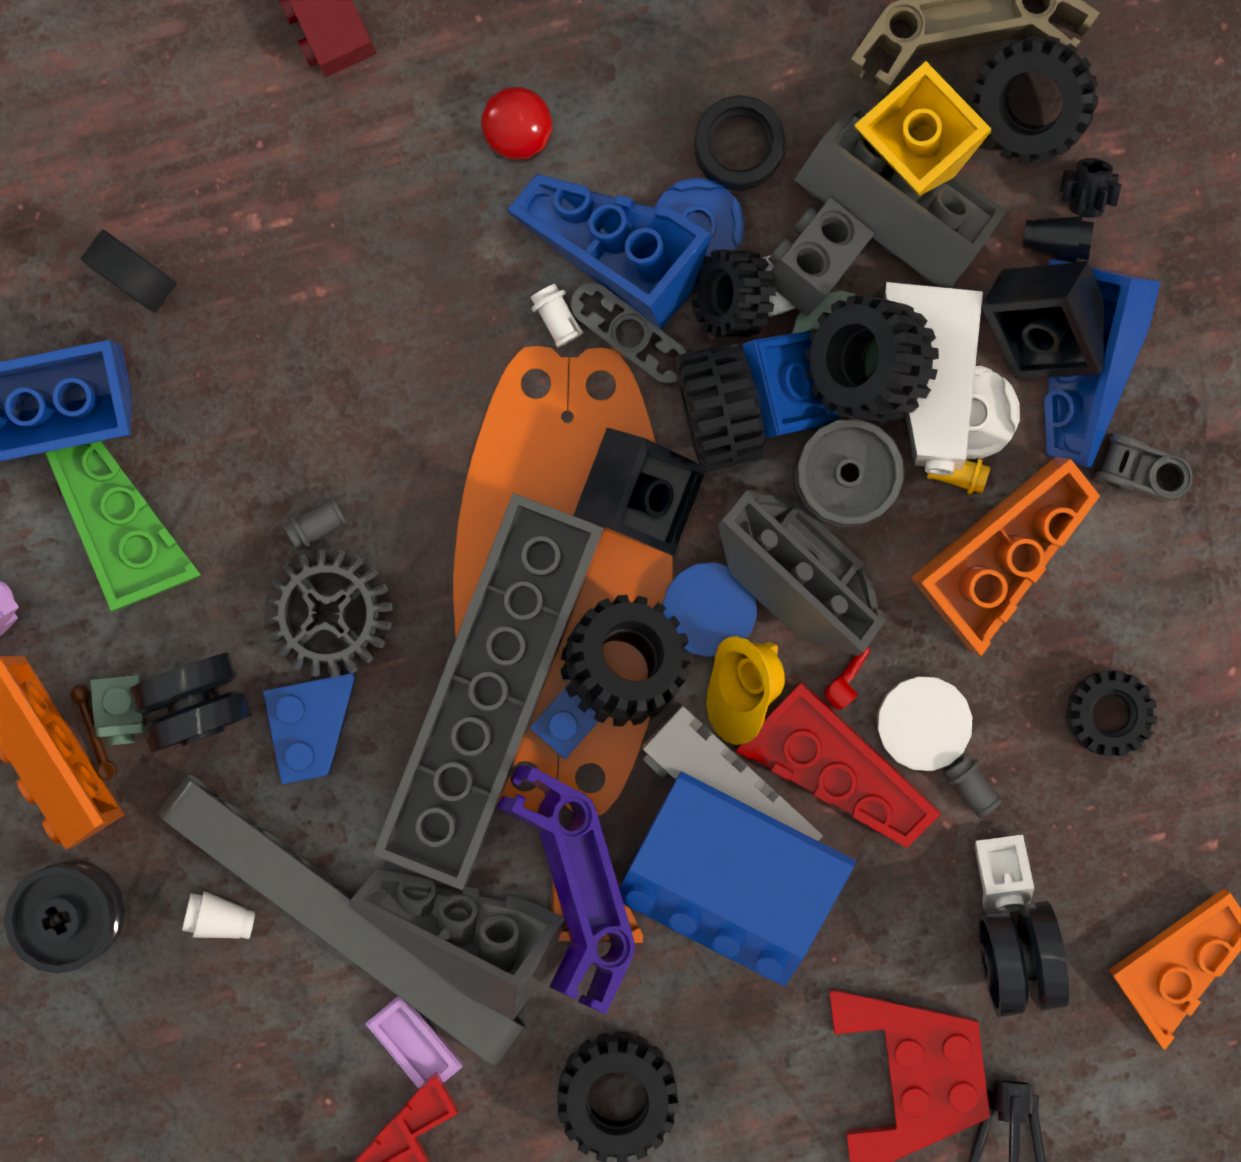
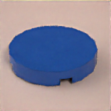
M695 177L678 181L661 195L653 207L657 208L660 205L672 208L709 232L712 238L705 256H711L710 252L714 250H737L742 242L745 222L741 205L734 195L732 196L724 186L714 180Z
M715 562L695 564L680 572L667 587L662 603L666 607L663 615L668 619L675 616L681 623L676 628L678 634L685 632L687 634L689 643L685 646L684 650L704 657L715 656L718 645L727 637L739 636L746 639L753 630L757 616L756 598L730 574L728 566Z

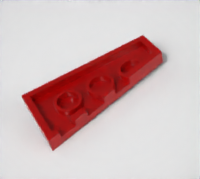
M802 681L764 719L758 735L749 743L740 744L736 748L737 753L748 759L752 758L771 769V772L787 781L791 780L814 793L813 795L839 807L853 815V818L906 848L941 815L940 810Z

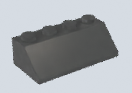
M855 100L820 140L794 180L803 186L810 196L826 203L830 197L875 233L872 238L879 242L886 252L899 257L913 267L924 280L938 287L952 288L979 253L1007 211L958 175L918 196L854 128V125L869 112L867 108Z

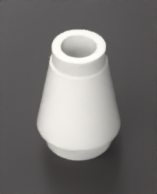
M203 891V895L191 893L182 931L193 933V938L249 939L256 911L247 910L245 907L206 891Z

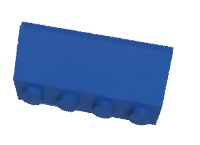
M106 340L0 362V462L131 435V387L122 344Z

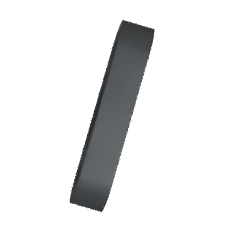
M586 283L576 289L571 299V310L575 320L656 383L661 385L678 383L677 373L668 370L662 375L657 371L659 362L651 354L648 353L645 362L636 356L647 349L652 336L660 340V342L654 345V349L664 356H667L671 351L677 355L687 353L682 345L605 286L598 283ZM598 294L602 297L601 307L612 316L615 307L623 312L612 320L608 333H605L600 329L606 323L604 318L594 312L588 317L582 314L584 304L580 301L581 298L586 296L592 299ZM626 321L636 322L643 329V340L635 347H625L616 338L617 328Z

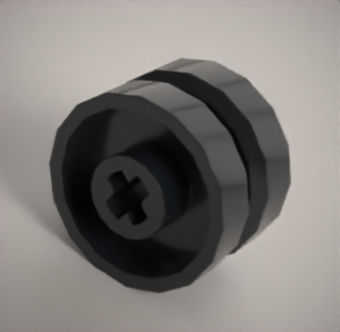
M229 652L179 667L127 689L136 712L148 714L166 707L169 711V714L149 722L143 729L151 753L179 743L182 746H186L225 731V726L252 716L243 692L232 691L216 697L212 696L211 691L231 683L237 676Z
M78 860L55 863L35 871L19 882L9 897L4 917L8 942L21 960L37 970L57 974L77 970L112 947L122 931L125 906L122 892L111 875L95 864ZM67 911L71 920L68 922L64 920L62 912Z
M1048 901L1024 904L1018 913L1017 925L1005 907L980 911L978 914V933L981 964L990 1000L998 1017L1023 1014L1028 1005L1029 993L1033 1002L1041 1011L1068 1006L1070 994L1067 961L1060 928L1051 904Z

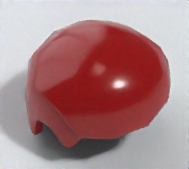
M521 86L503 88L491 96L481 114L480 120L482 134L492 151L508 160L529 159L544 149L552 134L553 122L546 102L535 91Z

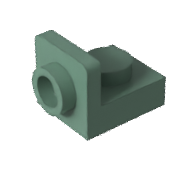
M139 675L89 680L94 737H105L106 746L135 743V734L143 733L145 723H143L142 713L135 711L127 689L139 683Z

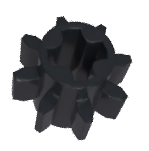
M1096 158L1081 159L1077 163L1076 172L1072 170H1064L1060 187V191L1063 192L1062 201L1069 202V210L1078 216L1087 218L1099 217L1104 213L1106 205L1117 206L1122 186L1118 183L1119 175L1112 174L1113 167L1104 160Z

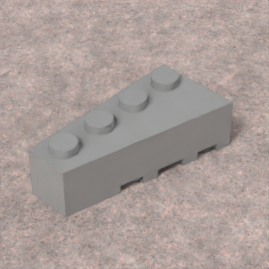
M681 703L642 744L643 750L647 753L643 760L663 779L668 774L677 779L682 771L817 841L823 837L813 825Z

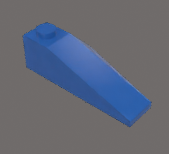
M540 174L534 176L507 209L509 214L596 283L605 286L661 330L690 296L712 238L709 232L672 208L660 205L657 208L634 203L632 198L617 195L614 198L591 192L586 186Z
M1050 259L1049 265L1073 262ZM1090 266L1104 298L1103 369L1100 374L1048 377L1049 393L1044 397L1046 454L1053 457L1069 458L1074 463L1086 467H1091L1148 333L1161 283L1158 280Z

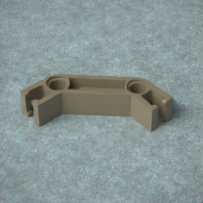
M898 0L891 3L880 15L850 59L846 71L861 80L866 73L863 67L867 56L875 47L880 46L886 53L896 58L888 74L879 70L874 77L878 80L874 90L885 97L910 59L914 56L1022 36L1028 38L1035 35H1040V38L1044 39L1050 36L1060 38L1059 43L1066 46L1072 44L1077 47L1080 43L1079 39L1073 37L1070 40L1050 24L1048 20L1052 14H1055L1077 26L1078 30L1076 32L1083 36L1100 12L1082 0H1039L1043 6V13L1040 14L1028 12L1024 8L1022 0ZM894 21L908 23L911 26L913 35L906 39L896 37L890 30V23Z

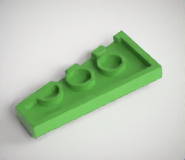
M101 441L45 453L112 613L201 577V574Z

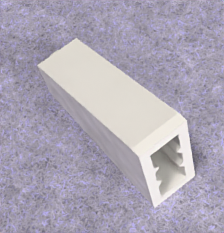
M886 282L884 299L907 304L914 308V312L921 313L928 320L924 327L933 329L936 336L931 345L939 350V359L933 360L932 369L938 370L936 379H929L927 384L931 389L926 399H917L919 407L914 412H904L914 465L925 466V472L929 474L952 475L954 474V469H963L967 457L983 291Z

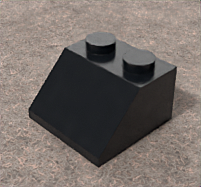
M1088 261L1003 269L981 306L1015 379L1100 374L1104 361V298Z
M607 427L573 516L601 526L611 533L674 556L706 471L699 463L646 438Z

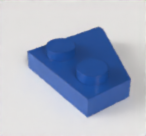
M355 673L263 691L281 784L331 774L336 756V747L345 723V714L352 688H354L356 682Z

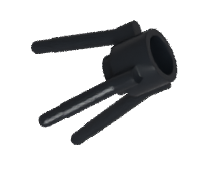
M996 1080L995 1091H987L990 1118L980 1122L969 1162H979L995 1110L998 1111L999 1121L1010 1122L1009 1162H1019L1021 1123H1027V1114L1035 1162H1046L1038 1113L1039 1095H1033L1034 1084L1021 1081Z

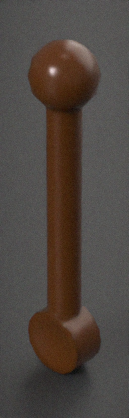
M81 685L75 686L71 690L70 695L72 701L79 705L99 761L97 775L102 780H110L117 774V766L108 760L101 738L94 737L93 716L87 702L89 699L88 689Z

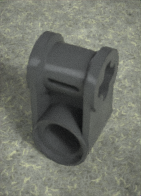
M1109 433L1107 442L1110 446L1101 471H1095L1093 477L1095 481L1125 492H1133L1155 501L1165 502L1185 494L1192 485L1193 474L1188 463L1178 456L1151 448L1136 439ZM1162 466L1172 469L1176 474L1177 485L1172 492L1161 489L1157 484L1156 473Z

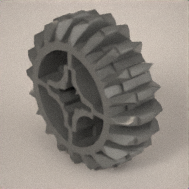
M325 549L317 551V565L313 564L308 554H301L299 562L303 570L299 572L291 564H286L283 570L291 579L287 584L283 580L276 578L271 582L275 589L282 591L281 597L267 596L264 601L269 606H278V615H266L263 617L265 624L279 623L280 630L268 635L269 641L278 642L284 638L287 641V644L279 650L278 655L281 658H287L296 651L298 655L293 662V668L301 670L307 661L311 660L310 672L311 676L315 677L321 675L324 663H328V672L332 678L340 676L341 661L344 662L346 669L350 673L357 672L358 664L354 657L357 654L365 662L371 663L374 660V656L366 646L371 643L375 647L384 648L386 641L374 634L377 628L391 630L393 625L389 621L379 620V612L393 611L392 603L384 602L378 604L377 601L378 596L384 595L389 591L388 586L382 584L372 588L370 585L377 578L379 572L372 568L363 576L360 575L359 572L364 565V559L358 556L352 560L349 567H346L347 553L343 550L336 552L333 564H330L329 554ZM323 574H339L352 581V583L333 596H326L319 588H315L309 580ZM299 591L308 605L309 614L306 621L300 626L301 629L296 632L292 622V605ZM362 594L366 604V622L363 631L358 636L354 631L355 628L349 621L348 612L353 603L357 601L356 598ZM318 601H322L326 605L340 603L338 605L340 612L334 613L339 615V620L337 621L339 625H335L332 622L317 624L320 621L318 614H322V612L318 611L320 607ZM327 630L331 631L339 639H342L348 645V648L329 654L316 651L306 645V643Z

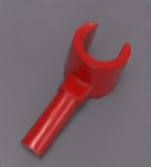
M868 647L861 655H854L841 675L825 688V697L836 710L844 709L858 696V693L849 685V682L855 677L870 654L871 650Z

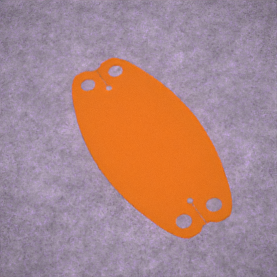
M530 346L520 350L507 365L486 412L464 487L458 521L453 573L456 638L513 493L573 516L607 427L643 437L656 443L638 384L630 367L615 350L608 348L586 349L578 357H570L569 361V357H560L552 348ZM568 364H569V398H568ZM531 369L543 370L550 377V390L542 398H530L524 394L521 388L522 377ZM602 370L613 376L616 388L610 398L600 401L593 399L588 394L586 381L590 374ZM567 401L568 411H571L574 416L570 423L564 422L561 418L562 413L567 411ZM606 530L514 763L516 765L523 761L531 762L537 766L538 770L557 779L558 766V781L586 795L593 802L598 816L605 813L621 794L637 759L650 716L643 723L634 726L631 720L623 727L613 726V718L608 717L604 723L598 722L566 759L559 754V763L558 753L531 730L530 727L571 681L570 679H562L561 668L566 663V661L561 660L562 651L568 643L567 639L585 613L590 608L594 610L596 605L604 599L608 598L612 603L617 595H628L629 602H633L637 596L648 598L647 606L652 608L657 602L662 605L667 587L673 581L672 555ZM622 641L603 643L602 652L604 660L615 675L627 681L637 682L647 679L648 669L646 661L634 646ZM587 763L597 764L605 773V783L595 793L583 792L578 788L575 781L577 770ZM510 776L502 796L515 798L516 794L525 797L526 800L523 807L536 813L540 803L545 798V792L538 787L525 792L516 789L511 783ZM569 803L564 804L573 812Z

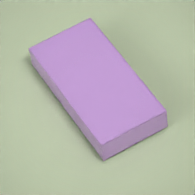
M399 996L395 997L365 1023L418 1088L436 1072H438L444 1083L464 1065L426 1017Z

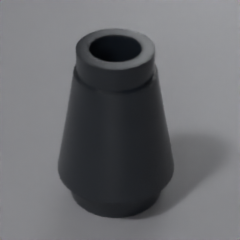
M1083 216L1027 219L1023 248H1029L1070 262H1076L1077 259L1089 260L1094 222L1082 221Z

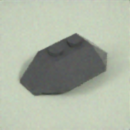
M746 490L718 523L730 574L799 639L859 656L865 651L886 622L882 610L878 609L876 593L865 564L796 499L758 494L755 491Z

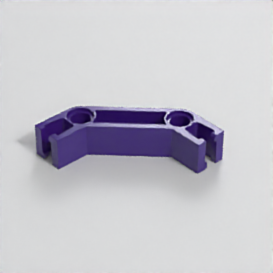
M518 765L511 778V782L520 786L522 781L530 782L545 792V798L540 803L537 813L523 807L526 798L519 794H516L515 798L502 796L497 809L539 831L571 939V943L549 988L565 996L577 999L580 991L576 990L589 966L591 964L595 965L596 971L586 996L581 995L578 1002L606 1014L633 959L635 945L596 808L593 802L581 792L534 767ZM569 803L573 810V817L569 825L563 828L559 822L558 814L562 806ZM608 934L611 942L610 949L606 955L599 957L597 953L598 941L602 936Z

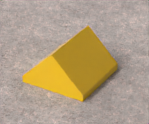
M927 61L854 125L856 131L918 196L954 178L991 133V128Z

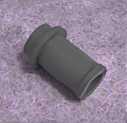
M333 497L295 519L294 515L289 517L291 522L283 527L297 551L305 546L307 550L311 549L310 543L342 525L348 524Z
M965 754L947 766L944 771L948 776L946 782L949 786L955 785L974 809L977 817L980 818L997 808L1002 802V798L1000 795H997L979 771V761L977 759L971 760Z

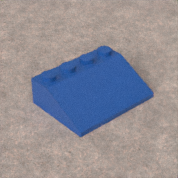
M681 771L633 854L618 887L623 904L785 987L808 952L850 876L856 860Z

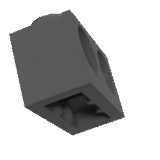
M831 197L819 211L810 206L793 227L800 234L797 239L792 242L786 237L768 259L775 265L771 270L773 271L774 280L769 282V286L776 287V291L807 317L828 295L875 234Z

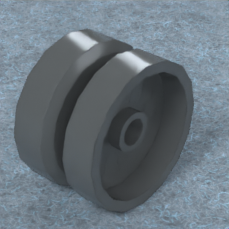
M860 419L837 420L820 428L800 449L793 467L794 490L800 503L820 522L836 528L858 527L883 515L897 500L904 481L903 459L894 440L879 426ZM847 464H851L854 467L852 473L853 477L856 478L854 482H846L841 477V468H844Z

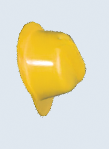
M732 636L725 638L718 645L707 689L706 709L708 719L714 731L724 741L740 745L753 740L764 723L768 705L781 694L785 684V672L777 656L778 646L772 642L762 644L757 642L751 643L748 639Z

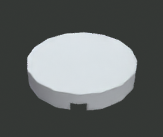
M975 366L966 460L984 459L1000 452L1012 439L1020 421L1019 401L1012 385L1004 377L1002 378L999 374L992 372L993 370L983 366Z
M917 676L899 682L885 695L877 711V731L882 747L894 761L913 770L933 771L950 765L964 752L972 735L973 717L967 700L955 686L936 677Z

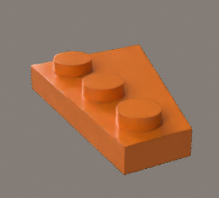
M1222 889L1108 970L1150 1034L1164 1051L1175 1038L1172 1033L1187 1014L1191 1016L1201 1004V1001L1198 999L1213 979L1222 976L1241 951V907L1229 891Z

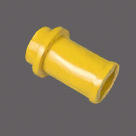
M979 458L977 462L966 460L963 469H954V474L952 475L928 473L927 479H935L967 489L968 495H972L973 492L982 494L990 467L983 465V460Z

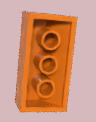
M24 655L0 656V759L6 764L11 762L20 777L17 780L20 792L30 804L36 803L46 818L42 821V825L50 839L57 845L62 843L65 850L80 844L125 814L104 781L98 777L96 768Z

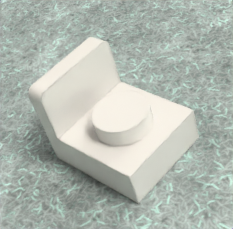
M1023 835L976 841L974 848L983 888V909L991 910L1005 907L1009 913L1020 911L1024 904H1030L1034 892V884Z

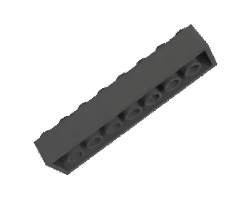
M516 493L512 494L376 843L373 856L457 889L463 890L466 887L605 531L603 527Z

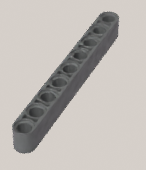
M185 773L158 809L157 814L168 825L488 1063L495 1066L498 1065L526 1026L519 1017L516 1016L514 1020H511L474 1001L350 907V900L355 894L197 777Z

